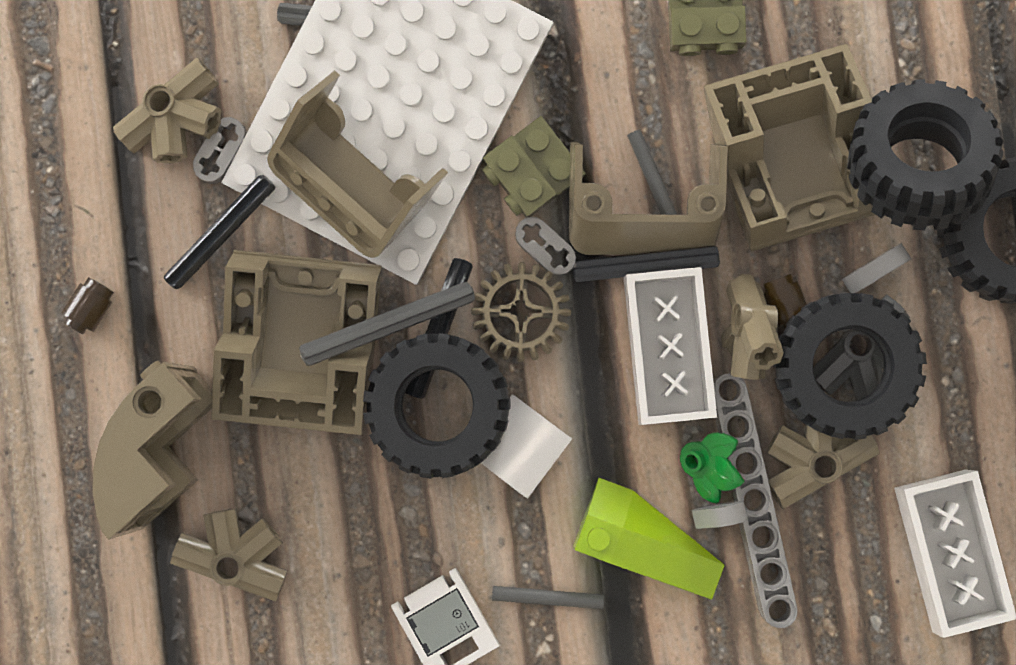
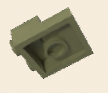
M668 0L670 51H679L680 56L700 55L701 50H716L718 55H731L738 53V49H743L747 42L746 16L743 0Z
M542 116L538 117L515 136L511 135L482 157L483 163L486 165L481 169L494 187L498 184L503 187L508 194L504 201L516 216L520 213L525 218L533 216L570 188V152ZM582 169V178H583V177L586 175V173H585V172L583 171V169Z

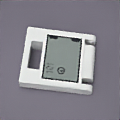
M456 568L449 571L450 577L455 583L452 587L448 585L442 575L404 597L410 609L409 612L405 613L398 601L391 605L423 665H448L442 653L471 636L479 650L453 665H469L500 646Z

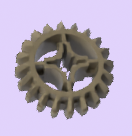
M519 262V273L512 274L510 264H505L504 271L507 276L503 278L500 277L496 270L491 271V276L496 283L492 286L487 281L482 280L480 286L488 291L487 295L474 294L475 300L483 303V308L474 307L471 309L472 315H483V320L473 323L474 329L484 327L487 329V332L482 334L479 340L484 343L492 337L495 342L491 345L489 351L495 353L500 345L505 347L502 356L505 360L509 359L511 350L518 351V362H523V351L530 350L532 360H537L538 353L536 348L539 346L542 347L546 354L551 353L552 349L547 341L552 339L557 344L562 342V338L554 333L556 328L562 331L569 329V325L560 322L559 318L571 316L570 309H560L559 304L569 301V295L557 297L555 292L563 287V283L559 281L551 287L548 284L553 276L551 271L546 272L542 279L537 277L540 270V265L534 264L531 274L525 273V262ZM516 283V295L511 303L491 306L494 297L502 288ZM527 283L540 288L549 298L551 307H543L531 303L527 295ZM520 293L523 294V303H525L526 309L532 310V312H541L532 313L530 318L526 316L527 321L523 322L522 331H519V322L516 315L502 313V311H511L512 307L517 309L516 303L520 302ZM490 317L510 320L515 326V342L502 337L493 327ZM552 318L550 326L543 335L533 341L526 342L527 326L531 321Z

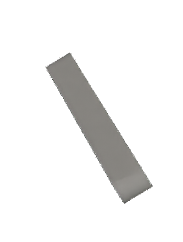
M722 374L713 380L717 418H715L717 430L720 433L730 435L727 430V423L734 416L740 417L745 423L744 433L739 437H734L738 440V445L733 454L727 459L731 461L735 468L736 458L744 452L749 453L753 459L752 469L747 473H740L745 481L744 484L731 490L734 502L744 501L745 494L752 489H757L762 497L761 504L756 509L749 510L745 506L748 521L739 523L758 610L761 617L771 626L786 628L797 617V605L747 386L740 377ZM724 380L732 381L737 387V394L733 400L726 401L719 394V386ZM766 526L770 532L769 541L765 545L756 546L752 540L753 531L757 527ZM768 563H775L778 568L777 577L774 581L763 582L760 573L762 567ZM776 600H784L786 603L785 614L778 619L771 618L769 615L770 605Z

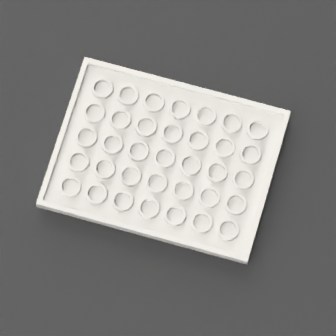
M315 0L221 183L242 193L258 176H266L274 184L275 190L261 204L418 285L483 161L482 157L486 155L554 23L512 0ZM334 70L340 74V77L328 98L339 105L343 111L345 127L341 135L395 183L402 175L409 174L419 178L425 184L442 168L448 172L428 203L394 241L375 258H370L360 253L277 178L271 171L267 161L268 154L297 100Z

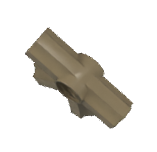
M197 57L164 85L157 84L150 87L144 94L143 102L113 126V132L128 150L134 154L151 141L154 161L170 164L182 162L184 158H187L185 130L210 139L219 129L221 109L200 101L219 83L213 73ZM170 100L169 106L162 111L165 102Z
M740 274L736 279L729 281L726 290L732 307L730 325L721 334L722 347L726 348L731 356H733L730 375L752 380L765 379L766 370H769L774 364L780 363L784 353L776 332L778 312L775 306L767 305L760 283L754 280L753 275Z
M781 425L771 440L766 454L789 466V468L768 480L771 494L780 507L785 509L880 454L877 443L872 435L867 436L866 439H839L820 433L808 425H805L804 438ZM819 457H824L830 462L831 472L826 478L820 477L815 472L814 464Z
M237 509L216 511L203 515L208 541L184 532L181 533L175 545L170 564L212 578L221 585H231L272 601H277L288 570L262 561L283 544L277 532L263 518L241 535ZM230 557L236 560L239 567L237 575L227 576L223 574L220 569L222 558Z

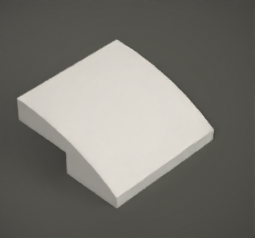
M512 394L510 397L511 409L509 410L507 429L497 448L481 464L528 499L572 438Z

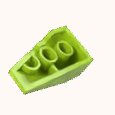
M598 478L573 545L574 550L712 600L725 565L635 491Z

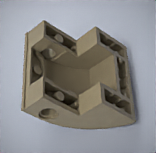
M847 44L704 86L715 144L728 146L727 187L751 252L875 215L871 212L873 206L871 204L864 205L857 197L858 189H854L851 186L849 180L850 170L847 168L855 123L859 119V114L865 104L872 102L869 91Z
M234 250L225 266L223 334L214 349L212 419L362 435L364 426L363 413H366V402H363L364 391L368 390L371 382L368 378L373 368L376 340L312 366H306L301 358L299 347L310 341L377 316L382 265Z
M159 360L155 361L141 373L140 376L143 381L124 398L107 423L99 441L93 466V497L101 531L108 540L144 529L198 481L195 475L170 448L176 440L212 409L213 390L196 372L197 369L194 366L169 362L161 364Z

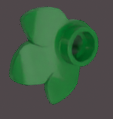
M720 432L710 433L702 441L687 443L680 452L681 466L693 478L697 492L702 498L715 504L720 502L721 491L733 490L745 482L731 461L727 459L733 454L738 445V440L731 435ZM694 456L697 458L698 464L695 462Z

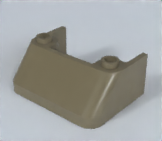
M334 70L297 100L268 154L267 161L271 171L277 178L360 253L367 257L375 258L394 241L428 203L448 172L442 168L425 184L419 178L409 174L402 175L395 183L341 135L345 127L343 111L339 105L328 98L340 77V74Z
M570 142L569 240L575 250L585 255H632L715 246L726 207L728 146L710 144L709 184L699 185L690 192L687 199V215L612 214V197L610 192L604 186L597 183H582L583 145L578 142Z

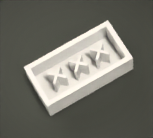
M702 268L627 274L623 279L638 425L717 418Z
M962 470L895 487L896 497L932 632L942 638L1016 620L1013 601L978 471Z

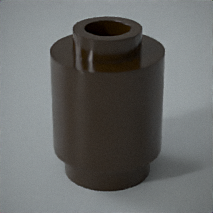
M791 274L763 284L766 293L763 294L767 305H773L777 308L778 326L783 325L784 329H786V324L791 317L796 316L801 311V308L807 305L799 282H794Z
M88 277L84 284L80 283L61 312L67 317L64 324L81 334H84L87 329L94 332L111 306L112 301L110 298L114 292Z

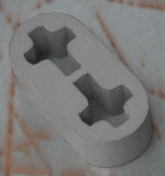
M232 117L222 118L217 133L213 134L210 139H205L193 161V170L202 181L209 184H217L223 180L247 134L242 123ZM235 126V133L239 136L236 141L229 140L225 147L221 149L225 141V137L221 134L224 128L231 130ZM219 152L220 155L216 160V164L220 167L217 173L211 171L208 175H204L206 168L202 166L205 160L212 161Z
M528 217L519 222L515 233L517 243L547 272L551 271L555 276L566 275L572 270L576 260L575 252L553 229L537 217ZM536 225L540 227L538 235L545 242L542 247L534 240L528 243L523 240L525 237L523 228L525 226L531 229ZM550 246L557 253H560L562 250L566 251L568 255L565 260L568 266L565 268L562 265H558L556 268L552 267L550 263L553 258L545 250Z
M900 243L850 273L842 281L850 293H857L909 261L911 257L903 244Z
M744 501L712 504L692 510L696 529L724 527L748 521Z

